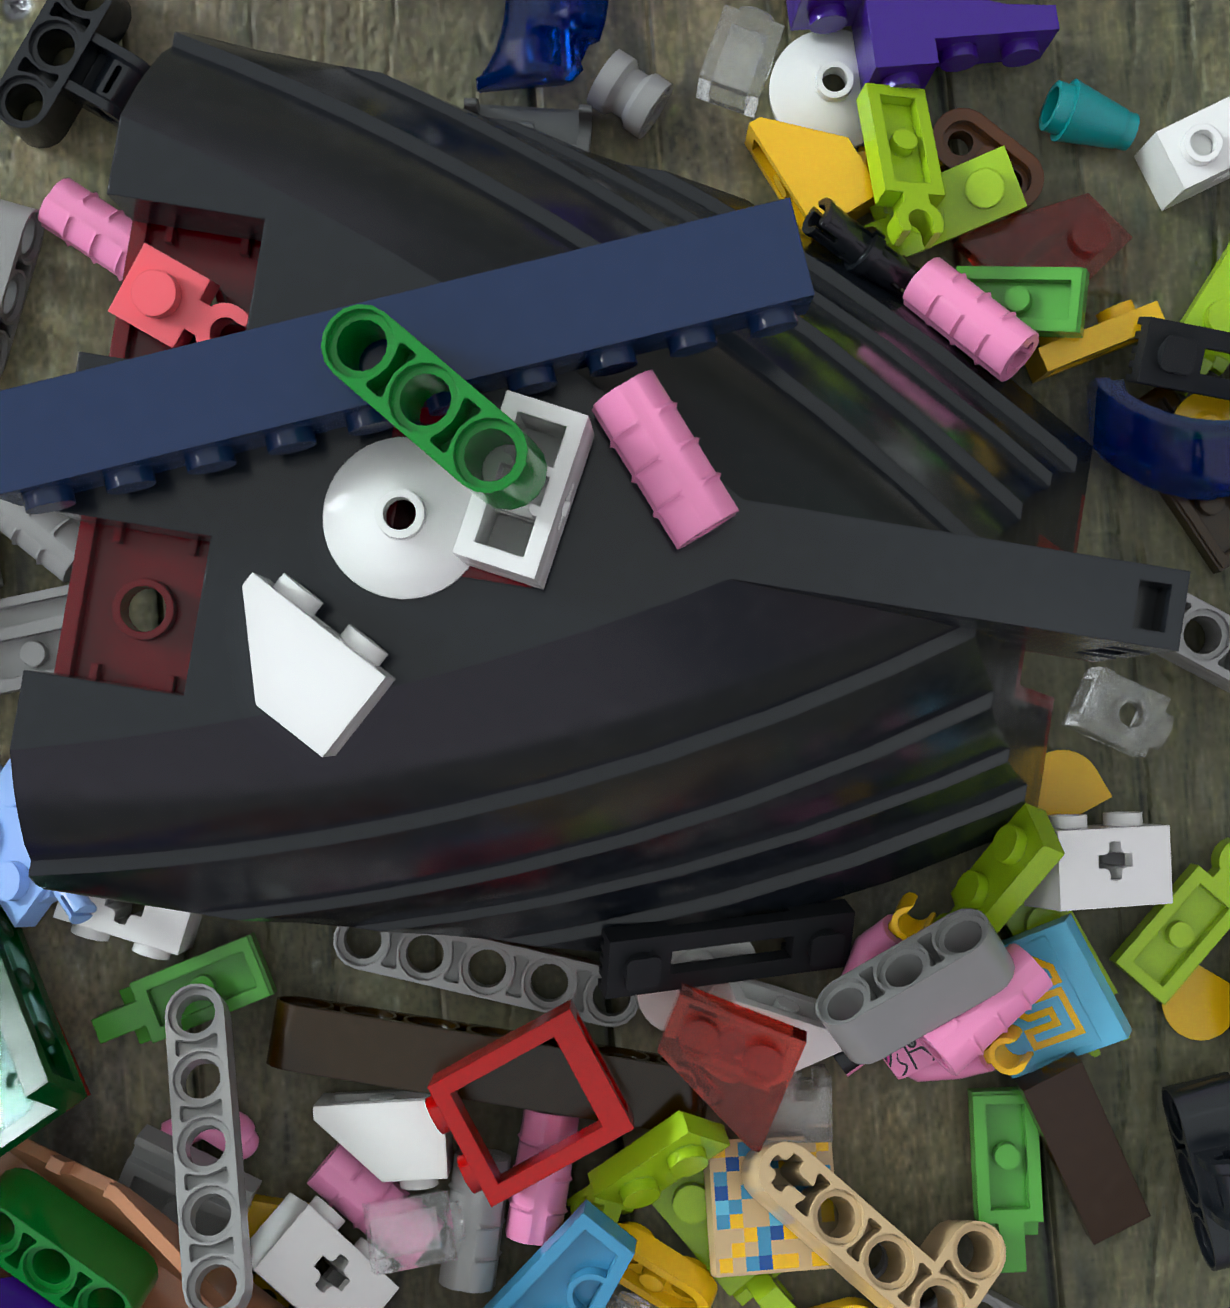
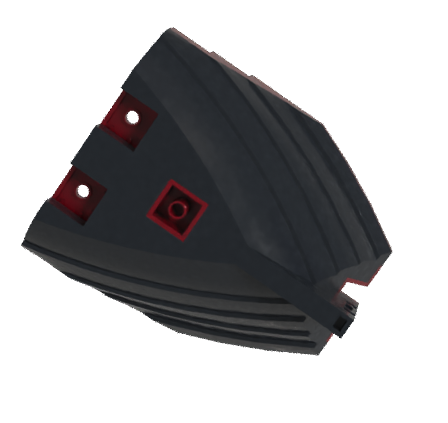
M187 32L174 33L172 47L161 53L151 65L122 111L107 195L132 220L122 283L143 244L147 243L220 285L215 295L217 304L231 303L249 312L247 328L237 323H231L223 328L220 337L756 206L741 197L667 171L622 164L587 152L517 122L490 118L460 108L380 72L265 52ZM799 232L815 295L807 313L797 316L798 325L776 335L761 338H751L748 328L717 335L718 345L716 347L685 357H670L668 348L636 355L637 366L608 376L591 377L588 367L556 375L558 384L555 387L543 392L526 395L588 415L595 434L544 590L470 566L455 583L436 594L418 599L400 600L371 593L357 585L344 574L333 559L324 536L323 507L326 493L335 474L356 452L380 440L406 437L395 426L384 431L359 436L349 435L347 426L315 434L317 440L315 446L290 454L269 455L266 446L236 453V465L208 474L190 475L187 473L186 466L155 473L157 483L150 488L136 492L107 494L105 486L74 493L75 505L55 511L80 521L54 673L23 671L10 745L13 789L24 845L31 860L28 876L37 886L45 890L232 920L310 923L354 927L379 932L459 936L501 940L538 947L603 952L601 949V941H604L601 935L602 928L665 921L668 926L785 912L787 907L822 903L893 881L993 841L997 831L1007 824L1025 803L1038 808L1054 698L1020 685L1025 651L1089 662L1114 660L1116 657L1150 655V652L1157 654L1177 652L1180 646L1191 571L1077 553L1093 446L1013 380L1008 379L1001 382L981 365H974L972 358L955 345L951 346L948 339L931 326H927L924 320L903 304L902 300L863 276L857 277L847 271L841 259L822 245ZM116 316L109 356L79 352L76 372L172 348ZM195 335L189 344L197 343ZM648 370L654 371L670 399L678 403V412L693 436L699 438V446L715 472L721 473L720 480L740 510L735 516L719 527L678 550L659 519L653 517V509L638 485L631 482L632 475L616 449L610 448V440L591 410L593 405L612 389ZM508 387L481 394L501 409ZM424 407L421 409L420 414L421 425L427 426L437 423L445 415L431 416L429 415L428 407ZM406 500L394 502L386 513L388 525L396 530L408 528L416 517V509L413 503ZM252 572L270 579L273 583H276L283 573L289 575L324 603L315 614L338 634H341L348 624H351L389 654L380 666L395 677L396 680L336 756L321 757L255 703L242 585ZM144 589H156L165 600V617L155 629L147 632L140 631L132 624L129 618L130 602L138 592Z

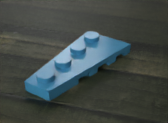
M586 1199L483 1308H605L635 1254L637 1240Z

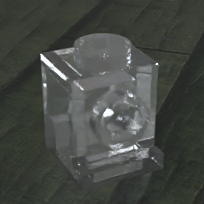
M1107 667L1086 668L1062 726L1129 756L1145 757L1149 747L1159 750L1171 732L1174 717L1165 712L1171 698L1122 677ZM1127 702L1133 704L1137 709L1129 727L1124 725L1119 717L1121 707Z
M812 1064V1077H802V1070H798L764 1086L748 1081L749 1084H737L738 1122L749 1123L754 1143L781 1141L795 1143L833 1142L832 1076L825 1064Z

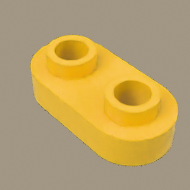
M630 1221L618 1223L620 1227L637 1240L635 1254L619 1284L658 1308L712 1307L718 1286L705 1264L696 1258L683 1256L656 1239L648 1228L639 1223Z

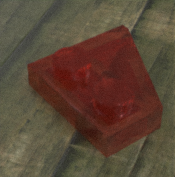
M1089 193L980 227L963 234L953 246L973 266L1087 268L1090 280L1133 237Z
M682 983L660 1036L657 1052L750 1149L760 1152L807 1043V1031Z

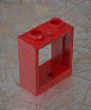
M572 999L433 1075L427 1086L431 1096L425 1098V1103L431 1119L441 1134L444 1135L451 1131L463 1153L457 1157V1164L467 1186L474 1194L482 1190L491 1207L634 1129V1114ZM554 1037L599 1120L507 1171L500 1173L457 1090Z

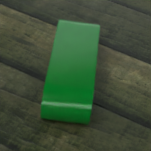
M363 304L343 308L330 319L323 331L321 350L324 362L332 373L458 482L484 502L497 509L513 510L529 504L539 495L546 481L547 465L544 453L537 444L511 418L394 319L372 305ZM386 339V353L381 362L371 369L360 371L359 361L364 349L372 342ZM450 392L451 403L446 415L437 423L427 426L421 425L420 414L426 400L436 393ZM515 445L517 452L516 461L511 471L502 479L484 481L482 469L487 455L496 447Z
M13 1168L6 1170L0 1176V1267L58 1308L142 1307L159 1278L158 1266L154 1258L145 1249L39 1174L29 1169Z

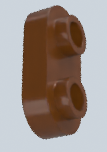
M970 108L952 109L937 120L933 127V134L941 172L1005 145L1027 204V208L1006 217L1016 216L1025 212L1035 202L1043 189L1044 171L1039 160L1031 152L976 110ZM952 139L964 141L968 147V153L965 155L954 154L949 149L948 141Z

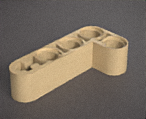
M781 1141L757 1145L746 1154L742 1162V1182L751 1197L878 1308H920V1299L929 1287L936 1295L937 1308H977L1001 1273L1006 1262V1246L1003 1237L995 1227L982 1221L946 1220L940 1222L930 1231L921 1246H916L813 1154L795 1142ZM771 1161H784L780 1173L793 1186L809 1187L799 1192L791 1185H773L772 1182L775 1179L776 1172L770 1166ZM827 1198L835 1204L839 1214L837 1226L829 1235L823 1232L818 1222V1210ZM965 1234L971 1239L974 1247L973 1258L966 1268L960 1263L957 1254L959 1241ZM877 1243H880L886 1250L888 1266L884 1274L876 1279L869 1267V1254L872 1248Z

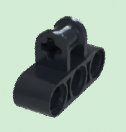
M89 0L46 1L0 80V119L26 144L35 148H50L60 143L67 135L82 108L116 127L119 126L122 111L136 86L151 67L137 55L119 46L132 19L131 6L127 0H105L99 8L92 11H84ZM66 48H75L72 58L67 63L53 66L55 56L60 51ZM35 101H43L41 112L35 118L22 121L23 112L29 104Z
M1222 1072L1164 1086L1161 1091L1164 1112L1195 1235L1201 1253L1212 1271L1230 1268V1074Z

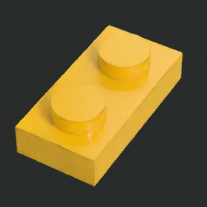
M1132 299L1111 306L1095 315L1099 324L1084 329L1083 338L1039 337L1040 347L1033 352L1025 363L1032 383L1138 342L1139 339L1134 337L1136 331H1141L1142 325L1137 324L1139 317L1165 319L1158 301L1137 309Z

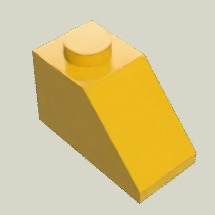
M758 117L749 123L744 144L778 199L791 198L800 233L804 234L802 231L803 222L813 207H816L824 214L825 211L819 207L818 202L826 197L832 199L839 208L855 220L870 211L869 207L875 205L866 152L861 151L858 153L848 137L763 117Z

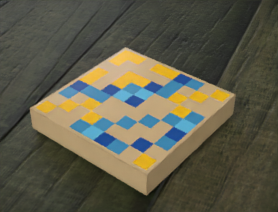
M831 1133L729 1139L730 1146L708 1160V1165L704 1169L710 1274L712 1277L721 1278L833 1269L752 1198L744 1188L741 1178L742 1162L746 1154L753 1147L763 1143L781 1141L795 1142L806 1148L834 1173ZM771 1161L770 1166L776 1172L772 1184L793 1186L780 1173L784 1161ZM809 1186L793 1187H795L799 1192H802L805 1188ZM828 1198L821 1204L818 1210L819 1226L827 1235L835 1230L838 1223L837 1208Z

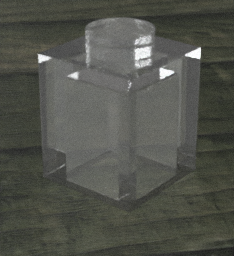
M724 5L699 74L696 98L755 118L780 49L785 25L774 22V18L769 13L756 7L742 6L737 9Z
M437 1189L362 1203L371 1272L378 1276L458 1260L455 1243L465 1242V1224L460 1202H449L448 1190Z

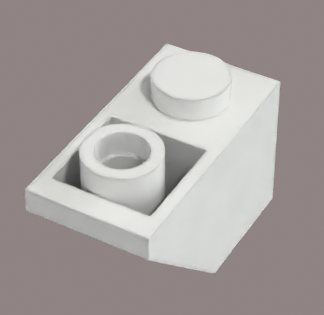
M252 572L242 585L255 703L321 757L336 756L396 680L395 677L380 666L389 654L351 624H348L344 631L338 634L315 615L324 603L289 575L283 573L278 581L273 583L270 579Z

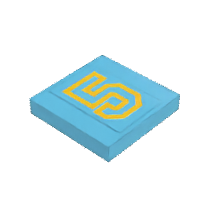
M1071 913L1002 940L1005 947L1016 943L1028 952L1045 970L1053 983V986L1032 1005V1010L1026 1011L1013 1023L1019 1026L1023 1032L1018 1040L1005 1044L1007 1049L1017 1055H1022L1029 1051H1032L1034 1055L1022 1072L1017 1075H1011L1012 1079L1034 1072L1071 1052L1080 1056L1129 1038L1132 1028Z

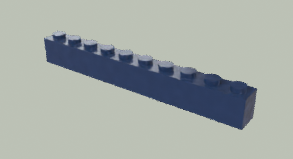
M789 197L356 304L372 305L384 311L480 393L508 387L509 391L526 396L555 387L558 384L556 375L588 367L591 377L608 376L637 366L636 355L668 348L670 357H685L716 347L718 345L717 335L748 328L751 338H761L788 331L798 325L797 316L807 313L815 293L791 198ZM356 304L1 390L0 499L18 506H24L27 514L49 513L75 505L74 493L105 486L107 494L136 492L154 486L157 483L155 473L186 466L187 473L190 475L208 474L236 465V453L266 446L269 455H284L315 446L317 444L315 434L347 426L349 435L359 436L394 427V425L334 375L324 362L321 350L324 329L330 319L339 311ZM386 339L372 342L364 349L359 361L360 371L371 369L381 362L386 353ZM443 391L432 395L426 400L422 408L428 407L429 415L431 416L446 415L450 408L451 393Z

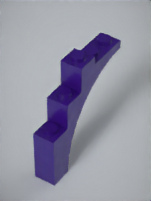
M786 0L790 31L810 29L811 32L816 34H830L844 27L851 26L861 90L865 83L884 84L896 88L925 89L936 67H941L946 72H958L982 63L1002 62L1006 67L1028 65L1041 58L1060 29L1056 5L1005 4L990 0Z

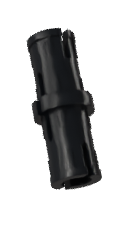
M827 197L821 199L818 205L825 211L824 214L816 207H813L803 222V233L816 240L841 259L847 271L857 277L863 276L904 302V293L901 291V288L906 289L920 268L911 264L889 247L884 240L886 238L885 234L876 227L869 226L865 228L839 208L832 199Z

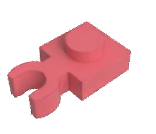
M147 243L143 244L108 309V312L171 348L189 345L194 335L196 342L220 337L223 328L231 323H237L247 328L249 312L231 303H218L210 306L220 285Z

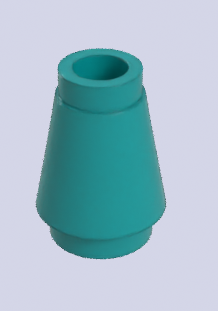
M1074 79L1070 83L1061 80L1056 81L1045 98L1039 117V129L1050 133V138L1054 142L1109 149L1115 148L1121 151H1126L1131 146L1140 124L1139 114L1129 111L1124 106L1078 79Z

